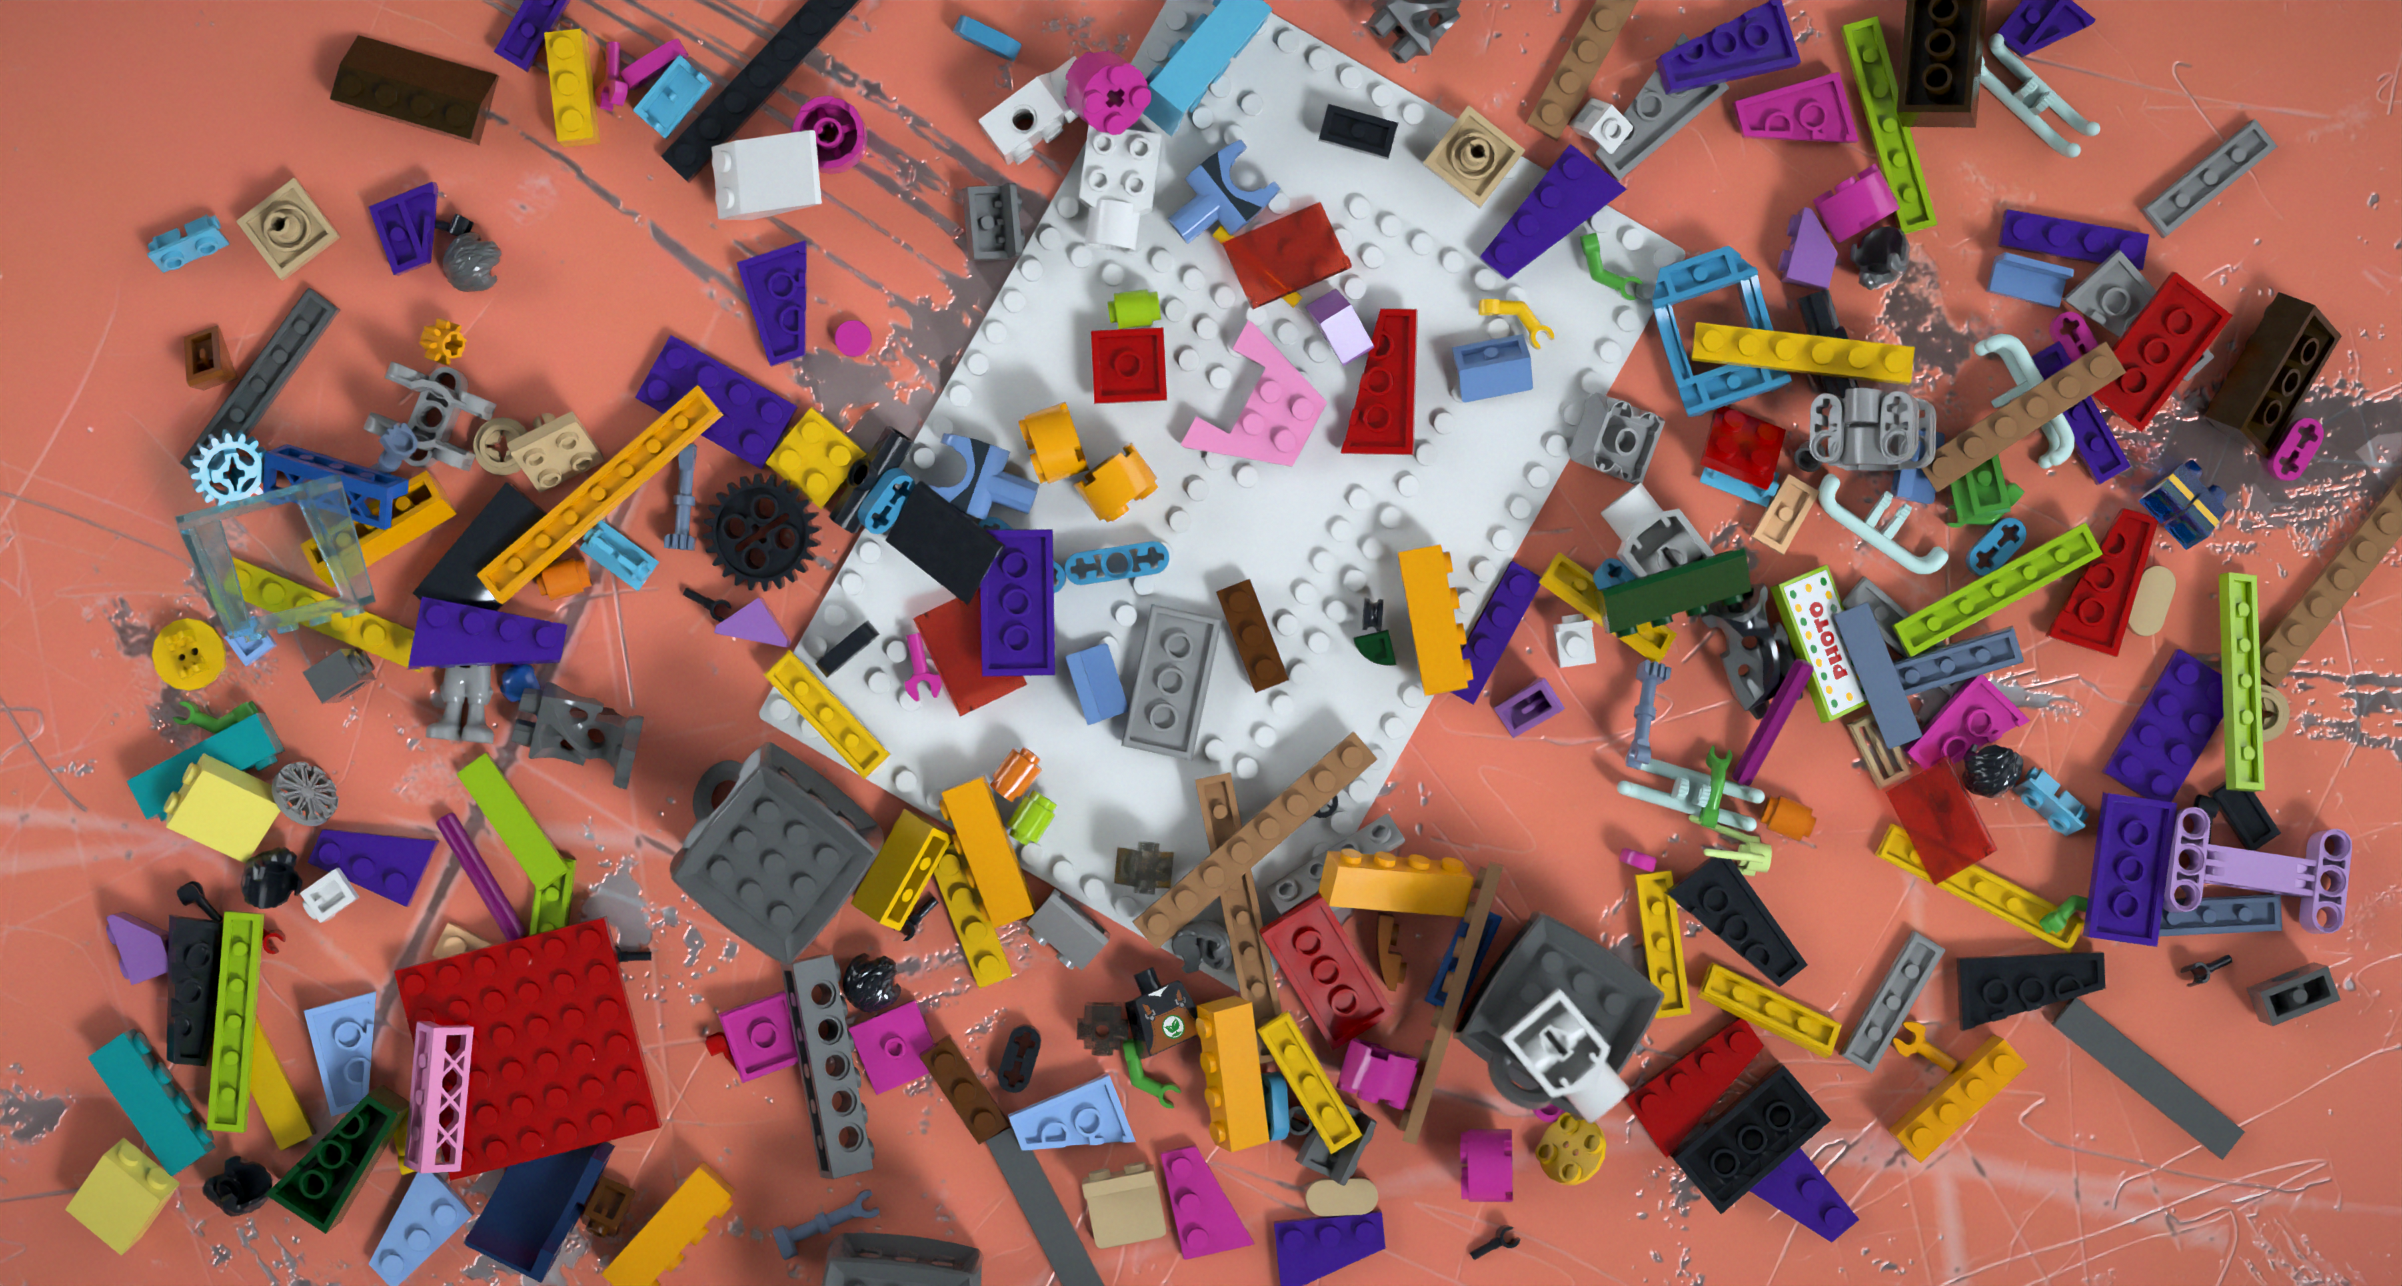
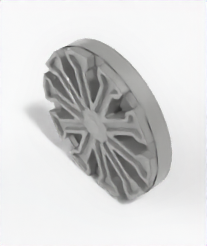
M295 762L294 764L290 763L284 766L272 781V795L279 809L294 822L306 826H317L325 823L337 809L339 796H336L335 784L331 779L328 780L325 776L326 773L317 766H309L306 762Z

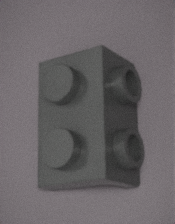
M1007 183L1002 186L963 188L968 260H1009L1021 256L1025 245V235L1022 228H1020L1019 213L1022 207V200L1017 192L1016 183Z
M1346 1103L1344 1105L1362 1133V1136L1331 1154L1317 1129L1313 1126L1295 1159L1301 1165L1324 1174L1343 1186L1346 1185L1349 1177L1354 1174L1357 1162L1366 1144L1371 1141L1377 1121L1362 1110Z

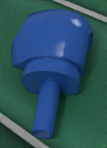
M531 664L513 665L502 674V684L499 688L503 696L511 702L518 701L520 704L524 688L541 690Z

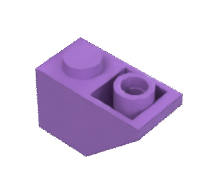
M1804 207L1798 211V215L1793 214L1789 221L1787 236L1792 238L1789 249H1783L1779 259L1778 271H1782L1780 281L1816 291H1824L1829 288L1838 253L1813 210Z
M126 912L106 917L109 923L106 926L107 935L111 943L118 947L121 959H119L120 970L125 979L130 980L131 985L168 973L169 932Z

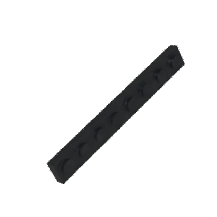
M808 0L661 157L690 183L713 158L712 147L728 143L862 0Z

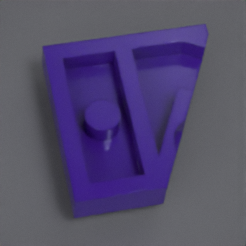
M2021 0L1996 33L2004 37V44L2023 58L2089 27L2096 19L2072 0Z
M435 182L427 183L369 206L393 275L399 276L431 263L438 198V186Z

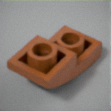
M1378 912L1376 926L1378 962L1386 987L1389 991L1396 992L1397 983L1404 984L1407 963L1401 962V953L1389 951L1390 945L1396 946L1399 924H1394L1395 917L1392 914Z

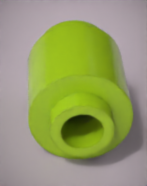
M1148 289L1114 293V301L1107 302L1110 323L1118 322V329L1153 325L1152 321L1161 320L1157 291L1148 292Z
M1035 790L1031 792L1029 797L1025 795L1007 822V825L1012 828L1009 835L1026 846L1030 840L1037 844L1055 817L1053 812L1057 804Z

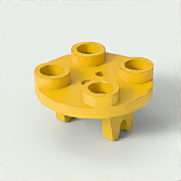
M186 618L173 621L160 631L154 641L152 651L154 668L164 682L176 689L192 691L205 688L215 681L226 668L224 641L217 630L204 620ZM195 648L198 649V654H197V655H195V654L193 653V650H194ZM181 654L185 656L183 661L180 659Z
M1565 1112L1547 1128L1536 1147L1535 1155L1540 1161L1541 1168L1550 1179L1562 1185H1578L1589 1180L1599 1170L1605 1158L1607 1144L1603 1130L1595 1121L1591 1124L1585 1119L1576 1121L1570 1113Z

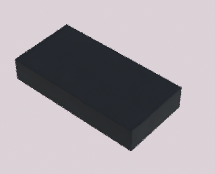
M2226 781L2208 792L2210 797L2218 803L2220 812L2246 850L2255 851L2281 834L2254 792L2226 790Z

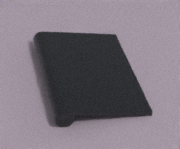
M919 481L914 487L885 540L966 605H969L994 559L1005 549V544L999 542L927 486L924 481Z

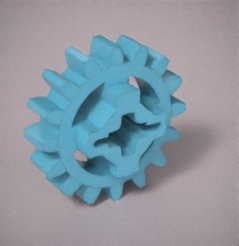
M223 429L222 438L216 439L212 433L209 434V445L205 446L201 443L196 445L201 452L200 456H190V461L197 466V468L188 470L192 479H198L192 484L197 492L204 491L202 497L207 503L215 498V504L221 509L226 501L230 502L233 509H238L239 500L242 499L248 505L252 504L250 497L252 493L260 496L263 495L259 485L264 481L265 460L263 458H265V452L267 451L263 446L257 448L259 442L254 436L246 440L245 434L241 430H238L235 436L231 437L228 430ZM236 448L245 450L252 458L247 456L240 457ZM230 459H231L232 462L234 463V465H235L236 467H233V468L231 469V474H230V479H229L225 472H226V471H229V465L231 464V461H230ZM212 480L213 483H222L224 491L213 487L208 481Z

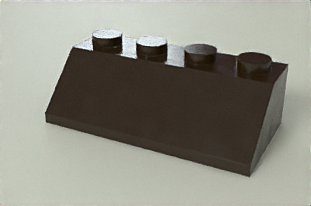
M358 35L339 65L330 100L346 108L480 145L499 76Z
M2278 292L2274 301L2266 308L2264 317L2256 331L2248 338L2245 349L2238 361L2228 371L2226 381L2217 396L2210 401L2205 417L2218 431L2261 457L2268 459L2342 335L2316 305Z

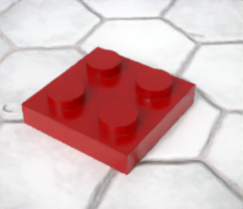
M1164 327L1091 331L1094 404L1167 401Z
M1727 406L1717 408L1713 414L1700 465L1768 490L1773 482L1786 429Z

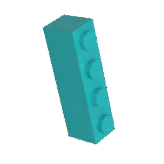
M255 713L126 782L146 820L159 817L160 821L163 822L167 820V812L163 810L168 797L173 791L176 793L180 791L184 784L182 783V778L186 769L191 763L197 764L203 753L246 772L254 767L261 771L278 762L276 756L284 752L285 749L266 713Z
M135 1029L123 1032L87 1058L169 1175L174 1176L215 1149L216 1146L212 1142L214 1136L211 1130H207V1125L203 1122L199 1123L192 1113L193 1105L189 1098L183 1092L178 1093L171 1082L173 1077L169 1069L162 1062L158 1063L150 1052L152 1046L146 1036L141 1032L137 1033Z

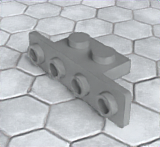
M1385 814L1327 851L1341 852L1342 849H1353L1361 854L1375 855L1379 851H1392L1403 844L1405 839L1390 815ZM1327 851L1266 888V892L1281 916L1320 893L1318 888ZM1329 906L1332 911L1342 908Z

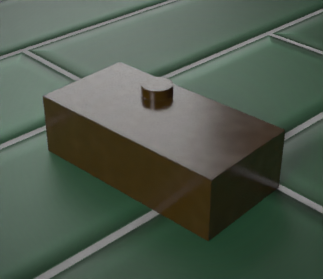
M1907 0L1897 101V114L1902 127L1976 128L1987 0Z

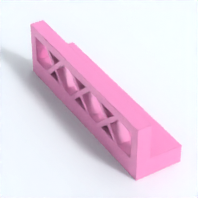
M417 1021L404 1166L419 1173L461 1171L474 1029L470 1025L441 1026L431 1021ZM447 1035H461L460 1048L450 1057L445 1051ZM453 1069L457 1074V1084L447 1093L442 1087L443 1077ZM450 1105L454 1110L453 1121L443 1129L439 1124V1114ZM446 1141L451 1146L450 1161L435 1163L436 1150Z

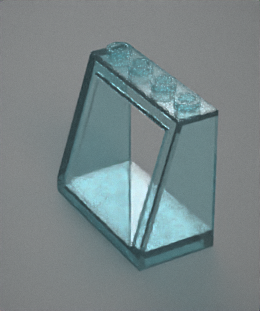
M340 474L175 516L178 530L229 639L244 636L247 643L266 638V630L276 628L279 635L300 629L298 622L309 620L310 626H315L332 621L330 614L341 612L343 618L365 613L364 605L376 602ZM297 500L340 597L249 619L221 520Z

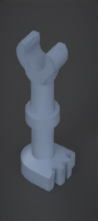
M405 422L399 427L397 424L393 425L392 428H388L383 436H381L379 442L385 450L379 456L378 463L369 468L391 474V472L396 471L400 467L402 460L409 458L417 448V438Z
M689 444L679 453L678 493L673 497V504L677 505L675 532L665 536L664 548L695 551L696 539L689 535L691 506H695L692 487L697 446L694 444Z
M1644 660L1637 666L1636 679L1642 682L1639 705L1635 706L1634 717L1637 719L1635 735L1626 756V766L1637 770L1641 769L1642 763L1648 765L1651 759V749L1648 740L1651 721L1656 718L1657 710L1653 707L1656 686L1670 679L1671 675L1670 667H1665V664H1658L1659 662H1650L1649 660Z
M863 1190L857 1195L854 1202L828 1214L824 1212L815 1215L816 1219L790 1230L784 1225L772 1229L783 1259L787 1260L798 1255L796 1242L820 1232L823 1235L831 1232L832 1227L859 1216L864 1218L877 1216L880 1213L878 1207L866 1210L861 1204L865 1198L872 1196V1191Z

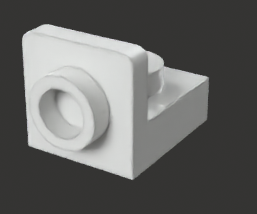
M1592 97L1569 124L1578 135L1594 140L1609 154L1614 153L1633 130V126L1612 104Z
M1583 614L1562 616V624L1553 625L1559 668L1596 663L1592 635L1593 620L1584 621Z
M340 868L334 869L300 893L304 899L302 904L305 911L311 918L318 919L320 923L330 920L336 916V913L360 898Z

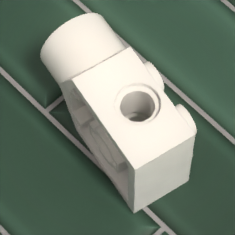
M1075 56L1056 70L1037 76L978 120L983 133L1007 165L1013 161L1019 165L1034 154L1032 148L1043 139L1046 143L1051 142L1064 131L1062 126L1066 122L1071 123L1078 117L1070 110L1064 96H1067L1066 88L1068 80L1065 79L1066 73L1074 61L1077 60ZM1028 118L1034 122L1033 126L1028 130L1016 128V124L1022 119Z
M1090 125L1088 126L1079 194L1080 203L1089 208L1085 245L1113 251H1135L1140 216L1152 212L1161 134L1126 129L1121 135H1111L1100 132Z
M1641 482L1622 494L1600 513L1622 541L1616 555L1636 578L1715 555L1680 509L1663 511Z
M1559 988L1554 990L1500 1037L1551 1097L1565 1095L1589 1124L1610 1110L1630 1090L1605 1061L1610 1050L1608 1044Z

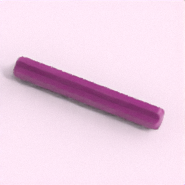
M1798 658L1794 660L1732 773V778L1737 783L1747 786L1752 784L1814 671V666L1808 661Z
M454 813L444 815L436 822V825L507 941L522 937L526 933L525 927Z

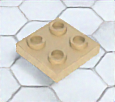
M1468 105L1426 158L1423 165L1480 209L1525 152V149Z
M292 178L236 221L278 278L283 281L341 238L296 178Z
M573 411L559 418H555L553 414L544 413L542 414L545 422L544 425H542L539 416H537L533 421L534 430L507 443L510 454L539 493L553 488L604 462L600 449Z

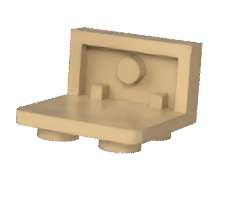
M1135 1162L1125 1165L1124 1170L1111 1173L1110 1169H1099L1089 1172V1177L1083 1178L1084 1198L1087 1199L1094 1240L1098 1248L1104 1249L1161 1238L1166 1234V1225L1154 1164L1146 1166L1145 1162Z

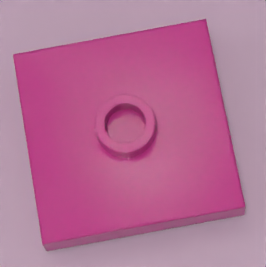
M785 990L718 1014L742 1083L799 1063Z
M916 999L848 1028L876 1095L930 1073L919 1054L935 1043Z

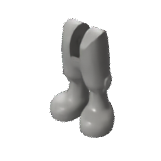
M467 665L455 666V668H446L444 682L440 686L441 697L446 702L445 712L439 722L428 725L426 737L461 741L462 738V741L493 744L494 733L486 724L484 705L489 704L493 695L491 666L470 665V668H467ZM467 697L469 703L468 719L462 731V704Z

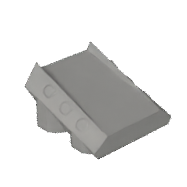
M1596 392L1585 400L1586 407L1572 445L1567 448L1571 460L1634 485L1639 482L1643 483L1665 423L1664 418L1633 407L1630 403Z

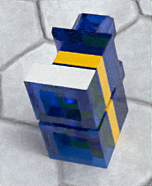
M2194 460L2182 463L2159 478L2160 481L2153 489L2146 492L2139 500L2160 524L2169 520L2164 528L2186 550L2206 539L2228 510L2223 505L2227 498L2225 491L2220 486L2214 484L2206 488L2198 480L2203 473L2202 468Z

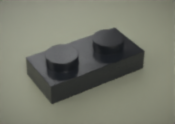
M1328 104L1318 141L1388 160L1398 122Z

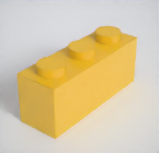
M581 28L544 33L557 142L564 148L601 144L588 36Z
M904 809L899 819L894 823L890 835L876 856L865 879L859 885L857 893L850 904L878 923L900 931L948 848L952 835L926 818Z

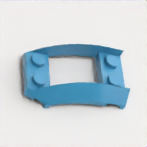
M1729 245L1659 269L1652 306L1665 353L1688 417L1703 416L1705 412L1768 391L1772 393L1792 382L1787 371L1725 365L1693 376L1672 305L1736 284L1748 328L1774 331L1761 291L1757 268L1740 257L1741 254Z

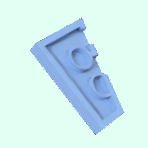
M376 991L304 1010L331 1116L350 1112L369 1094Z
M1108 1073L1008 1114L1022 1151L1062 1148L1071 1145L1136 1142Z
M417 1172L374 1252L369 1265L389 1286H399L475 1212L438 1173Z

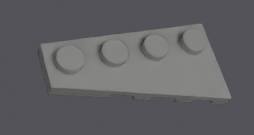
M1682 33L1670 51L1690 40ZM1656 68L1623 114L1633 126V130L1614 153L1609 154L1599 147L1594 156L1618 182L1726 92L1729 86L1724 82L1666 95L1658 68Z
M2116 250L2062 300L2121 338L2156 293V290L2120 250ZM2206 349L2183 380L2188 381L2215 356Z

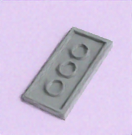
M1151 604L1121 746L1192 761L1222 619Z

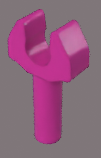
M618 42L606 43L605 81L595 90V100L598 107L608 111L613 110V104L623 106L628 92V84L619 80L620 43Z
M921 634L906 635L914 671L910 680L904 683L906 692L914 701L918 702L920 700L918 684L925 680L931 685L933 697L937 698L942 687L941 675H935L928 670Z

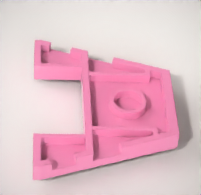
M1248 320L1232 350L1265 368L1231 433H1227L1196 416L1181 446L1193 450L1293 467L1327 402L1254 323Z

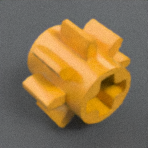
M436 318L435 325L424 326L421 341H419V344L426 350L424 357L444 365H450L451 358H461L465 342H467V339H464L463 335L459 333L462 326L441 318Z

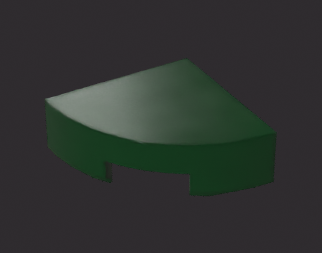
M1388 629L1353 638L1358 651L1369 661L1385 666L1397 665Z

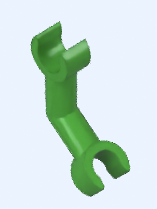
M1596 232L1580 236L1582 250L1586 256L1592 280L1617 290L1625 300H1635L1634 296L1628 295L1625 292V285L1629 281L1640 285L1643 284L1642 281L1634 276L1624 278L1605 270L1600 256V245Z
M2010 482L2006 486L2010 505L2013 506L2025 491L2015 483L2012 484ZM1954 504L1946 507L1947 509H1955ZM2005 513L1977 519L1970 518L1962 522L1945 523V525L1951 528H1959L1964 524L1994 525Z
M183 701L179 702V704L189 708L190 717L184 719L177 716L173 717V719L180 725L194 724L217 734L253 714L259 713L253 701L245 702L234 708L232 712L216 719L201 712L194 702Z
M1714 746L1710 748L1706 757V764L1711 769L1710 797L1706 807L1701 808L1698 820L1702 826L1715 828L1718 821L1719 805L1725 786L1726 769L1732 759L1730 749L1724 759L1716 757Z
M2078 895L2070 896L2056 910L2046 914L2039 921V924L2047 934L2052 930L2058 933L2066 926V920L2077 910L2086 912L2088 898Z
M1133 1038L1123 1040V1049L1131 1084L1159 1098V1102L1165 1108H1174V1104L1165 1100L1163 1094L1167 1090L1181 1093L1180 1087L1171 1082L1162 1084L1145 1076L1141 1060H1139Z

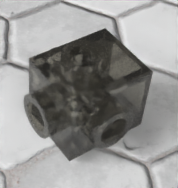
M1138 841V848L1117 847L1114 883L1133 886V892L1153 895L1156 888H1171L1174 852L1159 850L1160 843Z
M1085 1002L1084 1018H1077V1040H1084V1049H1091V1055L1112 1056L1113 1050H1120L1121 1041H1128V1019H1121L1122 1002ZM1099 1025H1105L1109 1028V1031L1102 1034L1096 1028Z

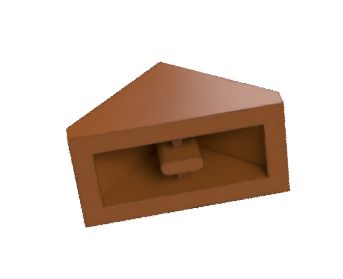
M218 325L184 337L186 382L189 387L207 390L238 379Z

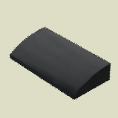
M506 482L413 591V594L420 600L422 597L499 611L504 604L497 602L477 577V574L547 515V513L512 483Z
M1778 1063L1676 1150L1671 1157L1716 1210L1722 1214L1826 1126L1831 1119L1782 1063Z

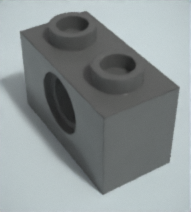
M339 649L302 672L322 704L341 702L376 680L371 672L375 669L371 659L364 651L359 653L357 649Z
M2315 962L2247 987L2259 1022L2271 1026L2341 1000L2328 966Z

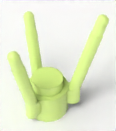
M1689 816V821L1701 825V822L1698 821V816ZM1718 823L1715 828L1703 826L1746 843V845H1739L1738 852L1705 849L1703 852L1705 856L1737 860V865L1742 866L1737 867L1742 875L1755 876L1756 872H1768L1771 864L1772 848L1770 844L1760 843L1759 836L1746 835Z

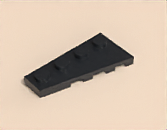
M1711 856L1664 892L1776 986H1782L1808 966L1732 859Z
M169 915L167 1060L173 1064L206 1067L215 1031L224 921Z
M2101 951L1957 958L1959 1025L1962 1031L1975 1028V1026L1984 1023L1999 1021L2024 1011L2042 1008L2041 1006L2066 1001L2106 989L2104 952Z

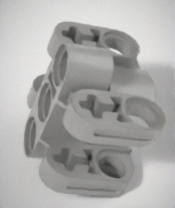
M391 361L385 378L420 392L407 426L417 438V448L428 450V454L421 461H417L412 454L409 458L404 459L405 462L411 466L428 468L439 460L453 467L469 471L476 454L448 443L459 414L463 410L490 421L497 404L467 392V378L456 369L441 367L435 370L431 376ZM452 374L456 379L454 390L441 384V380L446 375ZM433 408H438L442 413V420L436 427H430L426 419L427 414ZM370 412L363 429L378 436H383L388 428H392L395 424L399 427L402 423Z
M1850 388L1845 390L1844 398L1829 393L1820 394L1814 399L1810 409V453L1819 462L1827 463L1829 466H1837L1845 471H1893L1924 468L1931 464L1936 452L1935 408L1928 401L1915 398L1901 391L1887 393L1871 388ZM1830 401L1833 407L1830 410L1828 419V416L1822 414V409L1827 408ZM1919 409L1925 411V417L1919 418ZM1829 424V430L1821 431V426L1828 427ZM1919 430L1926 431L1925 436L1919 435ZM1828 437L1829 457H1824L1820 452V444ZM1918 441H1921L1925 446V455L1921 460L1914 462L1911 458L1918 448Z

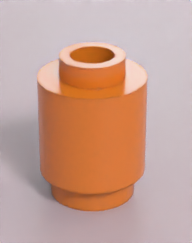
M575 557L551 563L541 571L542 574L536 575L541 596L548 595L550 601L585 592L584 588L592 586L585 558L576 560Z
M1023 747L1020 751L1013 748L993 773L994 779L990 786L1004 798L1013 802L1017 796L1022 797L1042 771L1037 765L1041 759L1026 747Z
M1770 795L1761 814L1760 822L1766 824L1768 830L1800 842L1803 836L1810 837L1817 818L1811 816L1813 811L1811 807L1781 795L1779 798Z

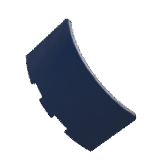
M603 1142L508 1166L486 1207L467 1235L464 1244L542 1283L559 1256L568 1233H572L585 1208L579 1205V1203L585 1204L591 1190L597 1185L615 1146L608 1142Z

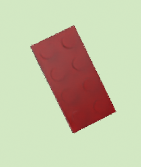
M2172 271L2111 349L2126 373L2094 392L2091 396L2134 429L2142 432L2233 315L2180 274Z
M1320 893L1259 929L1261 936L1332 1051L1394 1014L1333 911Z

